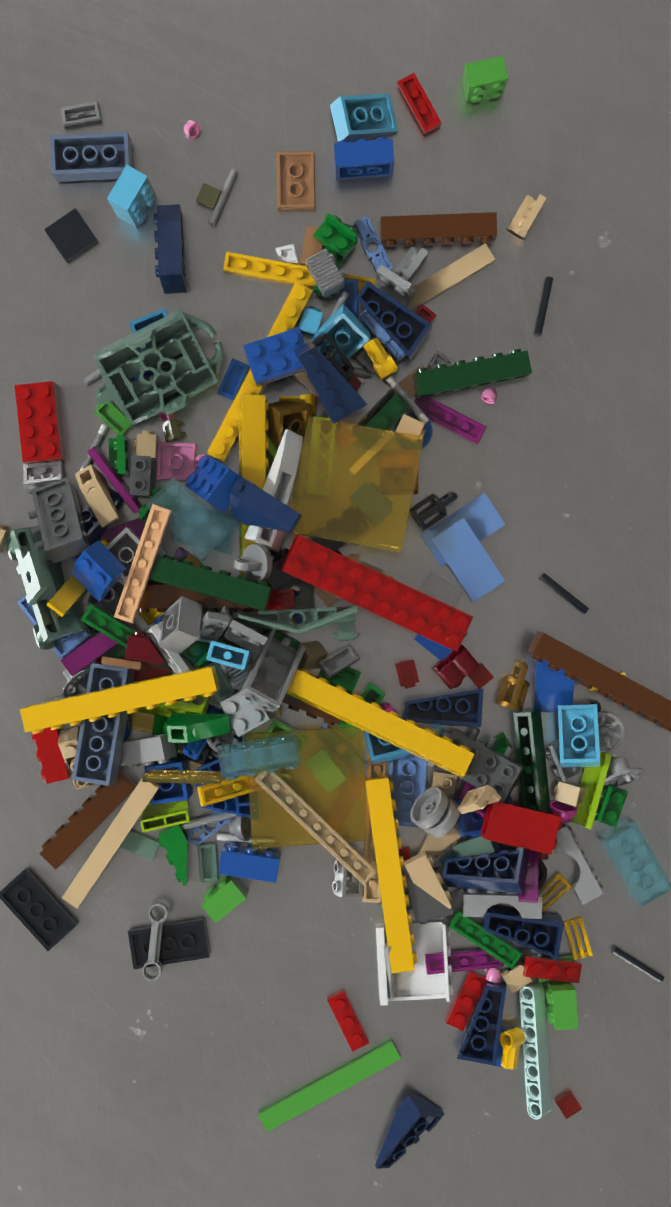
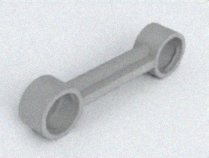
M161 901L152 904L148 912L152 925L148 960L142 968V975L148 981L157 980L163 971L159 958L163 922L169 914V908L166 903ZM156 906L163 907L166 912L164 918L158 919L154 917L152 909ZM148 964H155L159 969V973L155 976L149 975L146 972V966Z

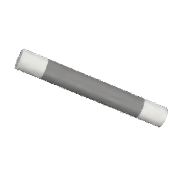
M390 376L386 380L389 386L409 406V409L422 423H427L429 419L395 379Z
M101 425L91 448L96 445L98 448L100 447L109 427ZM87 454L80 471L92 464L93 459L89 454Z

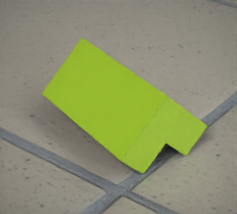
M189 800L154 805L149 803L141 814L142 832L190 822L192 820Z

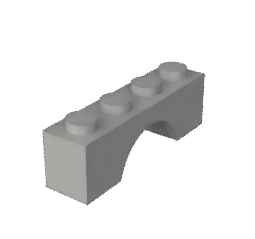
M562 823L561 829L557 831L556 848L552 851L555 854H567L575 859L577 874L571 886L580 902L585 905L603 895L601 890L603 885L598 877L595 878L592 871L594 868L589 860L585 861L583 857L585 852L581 844H576L573 838L576 835L571 826L567 827Z
M463 889V917H483L487 909L492 905L506 903L514 906L522 918L542 919L541 889H538V903L518 902V893Z

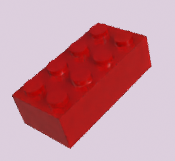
M53 381L14 385L22 462L33 464L55 460L66 461L58 385Z

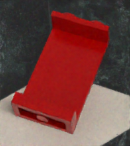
M498 801L488 804L480 835L486 840L520 848L524 847V849L551 855L552 850L557 845L556 835L557 831L561 829L562 820L561 816L555 812L549 814Z

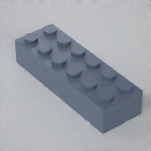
M91 663L86 693L131 684L134 681L135 670ZM127 710L119 712V716L108 718V715H103L97 721L81 720L72 780L107 786L117 785L128 718Z

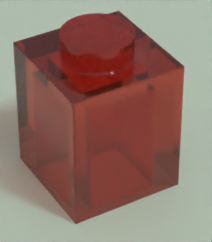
M414 659L394 663L400 686H404L405 689L415 687V683L419 682Z

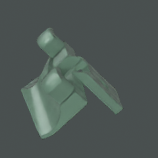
M32 527L13 529L10 535L5 538V544L11 560L18 561L19 563L16 569L18 575H21L27 595L25 597L27 603L33 607L38 624L33 626V633L38 647L42 650H48L55 646L54 641L56 639L73 633L87 631L75 604L72 605L63 617L47 606V603L65 583L61 562L53 563L44 548L36 550L34 543L42 541L41 533L33 535Z
M296 577L275 589L288 590L292 586H297L300 589V594L295 597L296 609L238 612V622L256 632L257 628L301 634L311 629L338 624V635H332L334 639L350 641L360 636V633L354 634V620L356 612H358L357 605L353 607L315 608L314 586ZM296 613L303 617V621L299 625L292 622V616Z

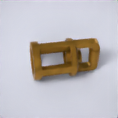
M516 661L511 676H504L496 704L522 711L530 683L525 680L528 670L526 662Z

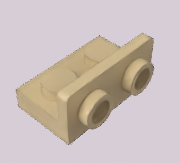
M540 194L536 200L527 195L508 229L525 238L547 198Z
M486 785L468 791L457 810L462 814L479 809L482 810L488 804L500 801L502 797L497 794L496 789Z

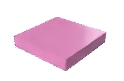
M158 442L156 480L187 482L188 476L196 470L194 460L196 458L197 444Z

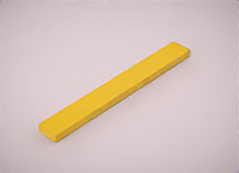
M226 251L223 272L291 285L297 282L313 289L316 283L306 266ZM345 274L346 280H358V294L367 281L376 286L377 279Z

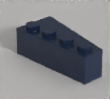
M180 204L157 205V213H154V224L157 225V231H154L155 243H158V248H155V259L158 260V265L155 266L156 278H160L164 294L187 293V285L184 280L186 268L184 258H182L185 257L184 243L181 241V239H184Z
M484 688L405 701L403 703L402 719L405 721L409 719L422 724L480 728Z
M524 847L513 851L502 850L494 854L482 853L480 856L475 857L463 856L445 859L442 879L447 887L523 894L529 857Z

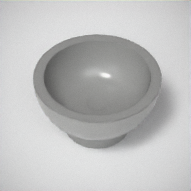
M237 816L235 820H231L229 824L230 834L242 841L250 840L252 834L251 819Z

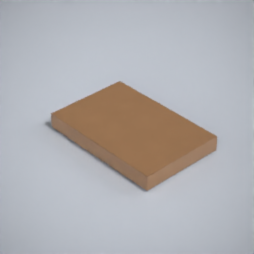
M315 151L276 152L277 211L316 210Z

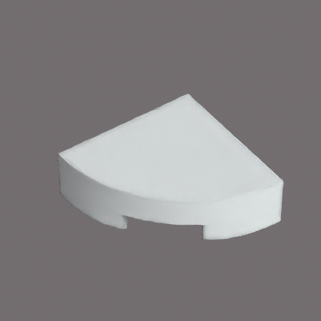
M294 244L275 248L281 260L286 263L299 264Z

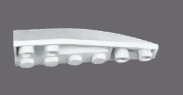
M285 429L263 490L293 509L303 437ZM251 525L247 530L245 539L279 552L286 532Z

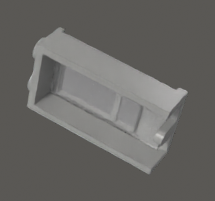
M274 629L265 635L268 639L260 653L256 656L239 692L247 701L255 702L261 705L262 709L272 712L281 706L306 649L304 646L298 650L290 647L291 640L288 638H283L281 641L274 638L273 636L276 632Z

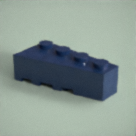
M367 281L356 297L358 302L386 331L405 355L412 360L433 329L432 324Z
M311 341L293 350L333 424L368 405Z
M492 905L487 909L482 918L484 931L506 940L509 939L518 945L534 949L535 952L544 953L558 960L564 928L561 915L542 912V919L522 918L516 908Z
M486 981L458 1049L457 1059L496 1066L506 995V982L494 983Z

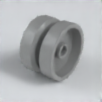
M431 787L421 793L414 802L410 813L411 821L433 838L442 837L456 824L460 814L457 810L459 804L438 787Z

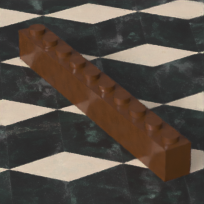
M540 631L536 632L527 652L532 654V659L540 663L543 660L549 663L547 667L557 672L559 669L565 672L564 676L574 681L578 678L581 680V685L589 689L593 686L598 689V694L606 698L608 695L613 697V702L620 706H624V704L630 706V711L637 715H640V713L645 714V719L655 724L658 721L662 723V728L671 732L670 700Z

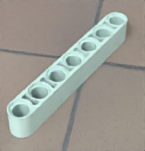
M533 981L520 989L519 997L521 1026L525 1034L523 1056L527 1111L531 1118L538 1120L551 1112L552 1096L545 992L541 983Z

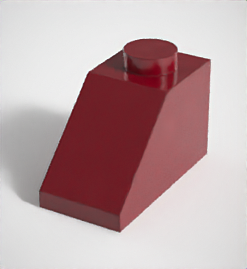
M133 631V633H129L124 659L164 665V657L149 636H145V632Z

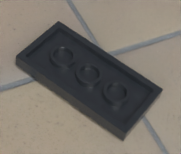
M28 868L24 869L0 891V899L47 951L52 949L78 925Z
M204 918L163 924L159 958L162 965L210 957ZM151 926L128 930L133 969L143 968L148 960ZM148 964V965L146 966V968H147V967H153V966H156V965H155V964Z

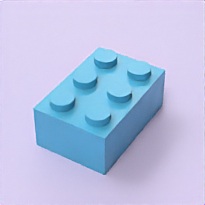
M126 165L107 200L117 217L137 228L139 223L142 224L144 222L148 208L154 205L156 194L148 176Z

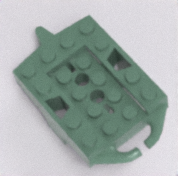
M180 309L94 352L95 360L105 383L95 392L96 402L102 404L114 401L132 425L160 412L169 415L187 406L190 397L218 383L224 352L220 340L214 342L215 355L212 358H207L195 337V332L200 329L206 331L210 338L217 335L216 331L207 322L191 316ZM188 328V330H186V331H184V332H182V333H180V334H178V335H176V336H174V337H172V338H170V339H168V340H166V341H164V342H162V343L156 345L157 343H159V342H161V341H163V340H165V339H167V338H169V337H171V336H173V335H175V334H177V333H179V332H181V331H183V330H185V329ZM182 353L183 356L174 359L175 356ZM137 354L136 356L124 361L125 359ZM164 361L171 363L168 368L161 367ZM146 370L154 372L150 377L144 376L143 373ZM138 375V379L134 381L131 380V378ZM172 389L178 391L163 399L164 393Z

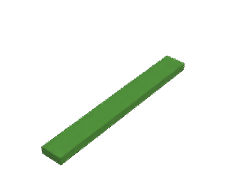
M391 1040L258 1113V1117L265 1130L269 1132L401 1059V1056Z

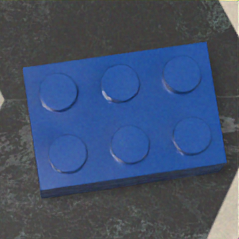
M380 137L370 141L368 139H359L357 142L341 140L338 143H334L336 180L393 175V139Z
M300 327L243 345L257 387L304 371L293 351L305 344Z
M206 454L199 461L196 470L188 476L185 486L224 513L230 505L229 492L239 475Z
M230 841L228 844L225 843L221 851L218 874L276 883L281 852H278L276 848L268 847L264 850L259 849L257 845L249 844L245 847L240 846L238 842Z

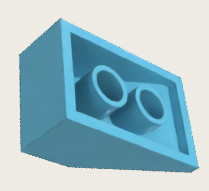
M390 94L340 96L330 105L338 142L341 140L357 142L359 139H372L398 132Z
M343 304L329 317L310 341L312 342L322 333H328L346 358L349 359L370 340L371 331ZM325 339L317 348L321 351L323 348L332 345ZM337 354L335 359L342 366L344 362Z
M597 704L559 705L558 724L561 767L600 766Z

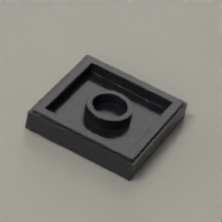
M76 208L44 229L66 262H69L98 242Z

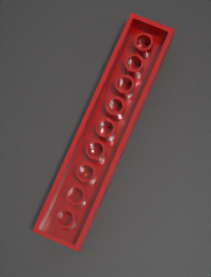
M301 535L295 536L280 568L281 571L456 652H458L473 619V616Z

